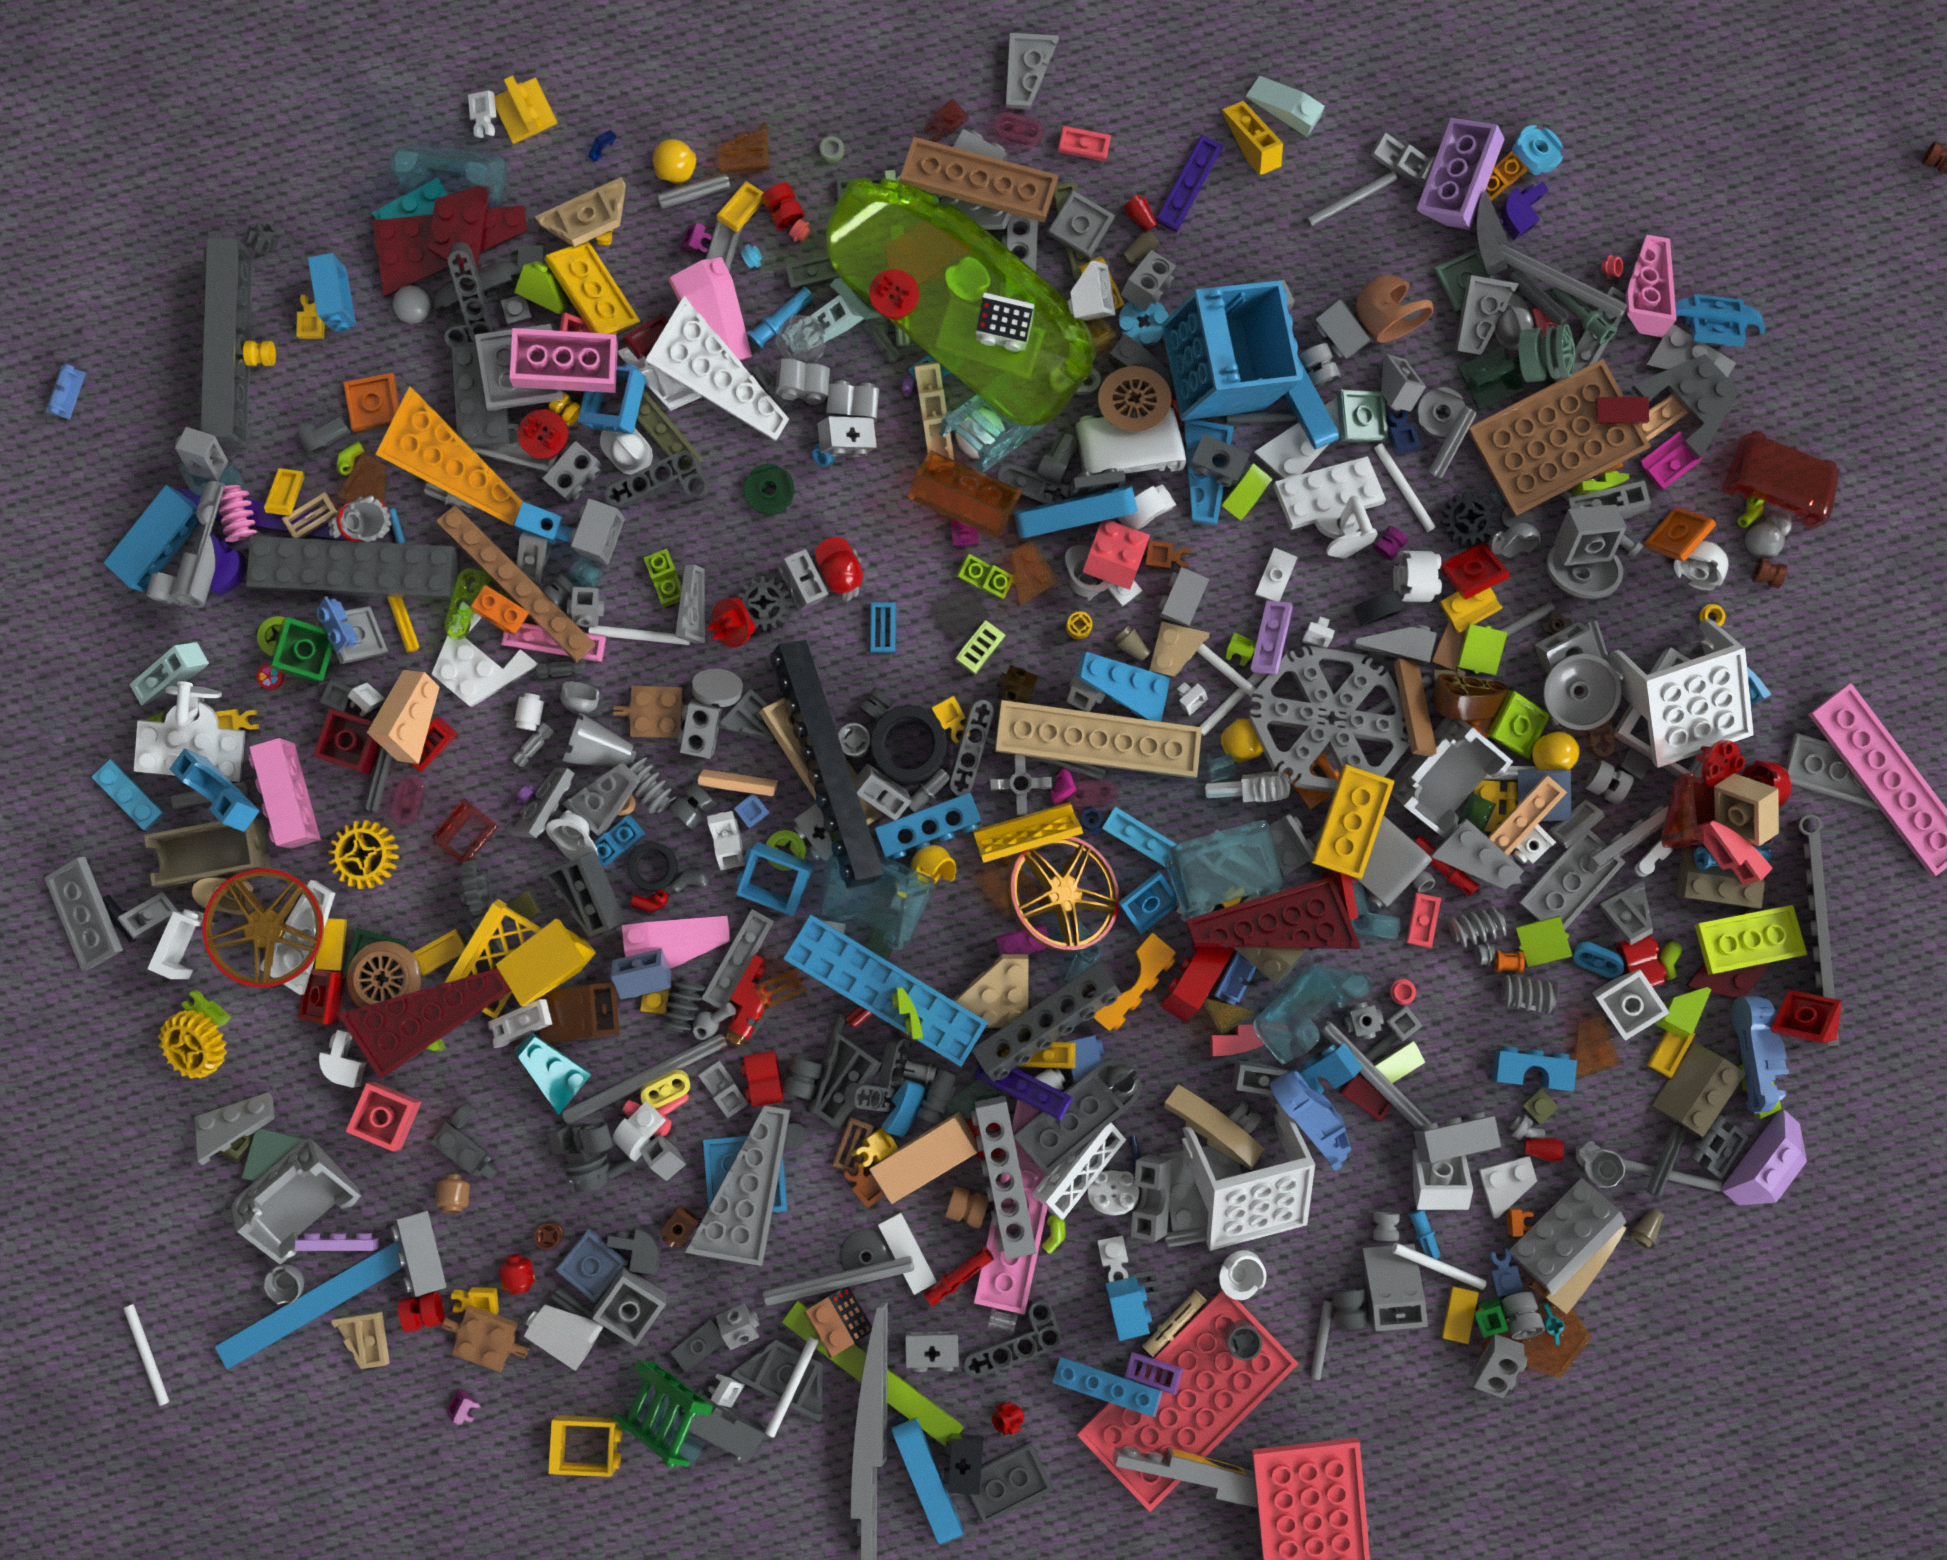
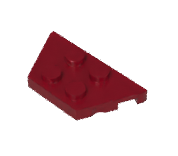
M489 184L479 185L435 199L428 241L429 251L438 257H442L448 263L450 247L456 242L466 243L472 250L478 270L490 194ZM457 254L456 256L460 258L461 267H463L464 258Z
M1746 909L1742 915L1752 913V911ZM1703 962L1686 983V986L1695 989L1708 987L1712 989L1710 993L1736 999L1738 997H1746L1773 962L1708 975L1705 962Z

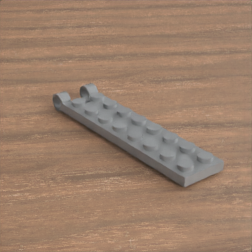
M1806 815L1799 821L1798 826L1800 832L1808 836V843L1803 844L1804 859H1810V869H1805L1807 885H1812L1813 895H1808L1809 910H1814L1815 920H1810L1811 936H1817L1818 945L1812 946L1814 962H1819L1820 971H1815L1816 987L1822 988V997L1835 999L1820 842L1822 823L1817 816ZM1811 818L1817 822L1815 832L1809 833L1803 829L1802 823L1805 819ZM1838 1033L1837 1040L1827 1042L1828 1046L1839 1045Z

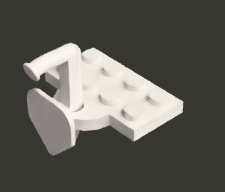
M1368 456L1275 481L1273 487L1290 529L1314 523L1321 533L1335 539L1326 550L1329 556L1342 559L1347 558L1374 542L1378 533L1376 529H1372L1365 509L1384 504L1386 498Z
M177 681L178 686L167 687L166 693L177 695V705L173 706L168 712L165 722L138 720L134 771L175 775L169 768L183 749L186 748L207 757L230 781L240 782L243 768L245 730L219 728L217 715L211 707L204 703V698H219L222 696V692L193 686L192 683L186 681Z

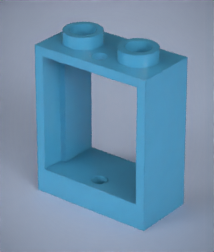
M333 253L308 257L317 316L335 332L348 331L349 327L356 326L347 269Z
M623 364V367L617 366L616 379L627 381L620 415L600 414L605 392L585 391L578 422L593 430L633 434L647 376L639 372L638 367L634 365Z
M757 842L752 849H747L743 862L747 863L745 870L740 871L735 885L739 886L736 895L794 917L800 906L815 863ZM759 856L799 871L790 898L750 884Z

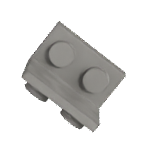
M1291 814L1282 817L1257 833L1283 876L1312 861L1316 849L1313 842L1309 838L1306 840L1302 834L1303 826L1296 816L1292 818Z

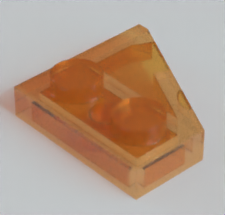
M766 122L759 124V129L749 134L744 132L733 141H727L718 146L720 173L770 170Z
M363 453L337 496L349 503L355 501L360 496L366 498L373 495L374 499L385 503L387 467Z
M1033 540L1010 553L1011 566L1014 570L1012 575L1013 583L1016 585L1017 592L1016 604L1018 607L1059 583V579Z
M1604 1015L1577 1023V1041L1574 1045L1573 1054L1575 1056L1574 1060H1577L1575 1080L1621 1065Z

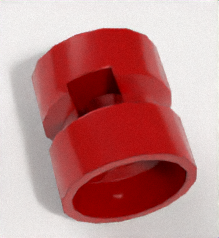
M788 182L778 183L761 195L767 211L772 212L770 217L777 230L790 228L799 219L805 217V213L799 201L795 200V193Z
M437 1291L423 1294L420 1296V1299L412 1296L399 1300V1320L405 1333L421 1330L423 1325L430 1328L443 1324L444 1308L441 1296Z

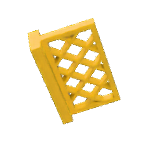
M1068 802L973 830L980 857L984 863L1083 834V831L1073 812L1072 804Z
M497 899L492 903L445 983L466 978L471 971L473 975L478 974L476 963L479 960L488 959L490 970L495 969L492 957L501 955L506 957L516 949H508L505 936L518 933L522 945L525 942L523 932L532 930L537 933L542 928L506 907V903ZM505 915L515 920L517 930L504 932L502 920ZM497 928H498L499 934H495V935H494V933L496 932V930H497ZM500 937L504 951L491 954L489 941ZM485 950L486 955L481 956L483 951ZM512 991L498 1000L499 1005L496 1010L487 1007L482 1012L494 1019L498 1018L512 995Z

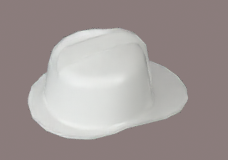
M634 428L633 434L602 431L600 446L604 454L620 471L632 475L651 465L653 458L652 448L636 428Z
M567 810L559 819L552 820L547 824V835L569 860L593 851L597 853V848L589 837V824L583 817Z

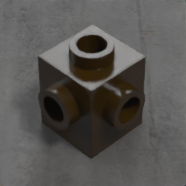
M1010 665L1007 673L1002 672L996 686L1000 688L997 698L1004 701L1028 704L1038 675L1030 673L1023 668Z

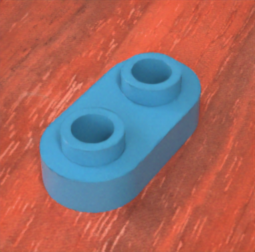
M1591 942L1579 943L1574 948V962L1585 969L1607 978L1619 977L1624 971V959L1615 952Z

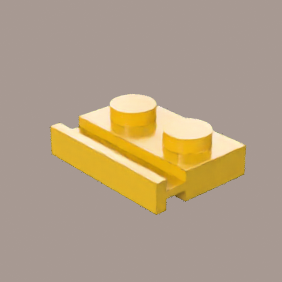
M1491 587L1466 600L1459 592H1456L1439 602L1451 625L1453 624L1457 634L1466 630L1468 623L1475 625L1503 608L1497 601V597Z

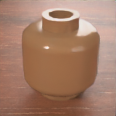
M446 1175L444 1180L436 1183L435 1206L441 1209V1213H462V1209L466 1208L469 1204V1183L461 1180V1175Z

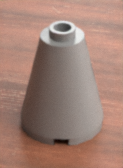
M579 713L562 761L614 768L621 763L626 766H632L637 752L632 750L634 745L586 715Z

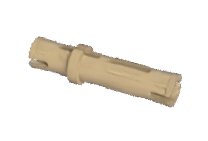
M1195 1289L1162 1325L1159 1324L1157 1326L1158 1330L1142 1347L1154 1358L1168 1341L1174 1339L1173 1336L1207 1300Z

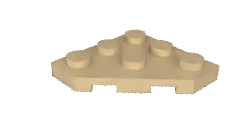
M1002 954L992 967L986 972L983 971L969 984V987L961 995L958 994L952 1000L986 1020L988 1023L985 1028H1004L1028 1011V954Z

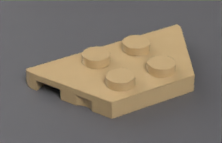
M620 177L535 216L542 228L572 246H578L620 226L626 185L623 178Z

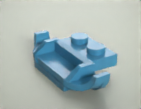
M1694 294L1692 298H1685L1675 302L1676 317L1684 316L1685 325H1690L1693 341L1743 347L1746 340L1745 330L1748 324L1757 325L1759 333L1765 334V324L1762 315L1753 307L1744 305V300Z

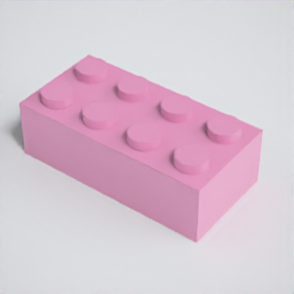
M512 328L511 384L513 387L616 393L617 336L616 334Z
M277 738L250 746L249 762L257 773L258 779L255 780L258 792L262 794L264 799L262 810L265 817L269 818L270 821L269 836L271 841L276 846L290 849L320 841V834L295 743Z

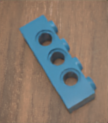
M970 792L879 826L875 830L885 857H891L892 861L907 856L905 851L915 848L917 852L921 848L929 846L931 841L939 839L940 843L954 838L953 833L961 830H963L964 834L978 829L977 824L981 823V818ZM951 812L958 813L961 818L960 822L955 826H951L946 822V816ZM927 821H932L937 826L935 833L927 835L922 831V825ZM903 830H909L913 834L911 842L903 844L898 840V835Z
M1063 1357L1059 1359L1052 1382L1151 1417H1156L1163 1394L1161 1390Z

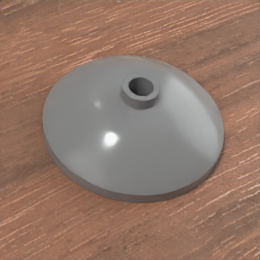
M1554 545L1547 557V570L1552 580L1565 592L1576 597L1587 599L1606 597L1618 589L1623 579V567L1616 554H1614L1611 561L1564 566Z
M1591 654L1568 656L1560 660L1548 673L1543 688L1544 703L1549 714L1565 727L1574 730L1596 728L1608 721L1618 708L1621 699L1619 676L1606 660ZM1577 686H1580L1582 689L1579 695L1574 693V689Z

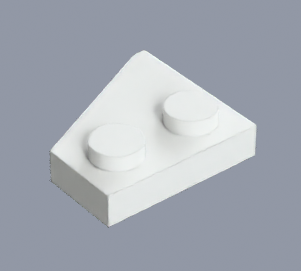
M1530 1156L1478 1169L1494 1219L1500 1217L1537 1182Z

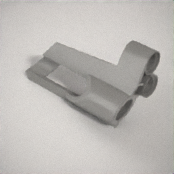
M209 481L204 485L196 511L201 525L192 552H184L177 577L160 572L152 573L145 596L152 600L175 606L204 607L215 572V553L210 534L225 484Z

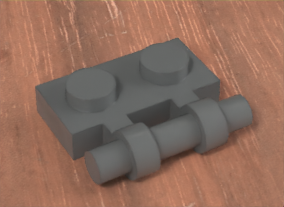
M1718 1114L1704 1137L1700 1141L1697 1140L1693 1145L1694 1151L1690 1158L1699 1163L1704 1155L1705 1157L1700 1165L1714 1177L1722 1180L1747 1141L1748 1136L1729 1122H1726L1722 1128L1726 1118ZM1717 1136L1716 1140L1714 1141V1143L1712 1144V1146H1711V1148H1710V1147H1709L1710 1144L1712 1143V1141L1714 1140V1138Z

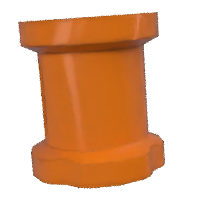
M1501 950L1495 951L1496 957L1493 961L1495 973H1501V971H1516L1517 974L1523 973L1525 961L1523 952L1502 953Z

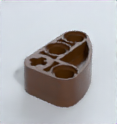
M1440 674L1431 700L1438 712L1445 717L1460 720L1484 719L1498 714L1506 698L1508 686L1495 680Z

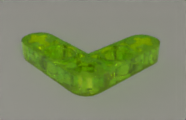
M467 568L461 571L458 576L444 626L447 635L451 639L461 640L467 636L474 612L470 611L471 605L484 585L488 586L493 582L482 570ZM470 576H473L476 583L472 582L470 584V593L466 592L467 584L464 579L468 580ZM502 589L497 592L514 602L508 595H505L506 593ZM462 598L471 601V605L465 610H460L456 607L458 600ZM457 615L461 616L460 625L463 629L453 632L451 626L457 624Z

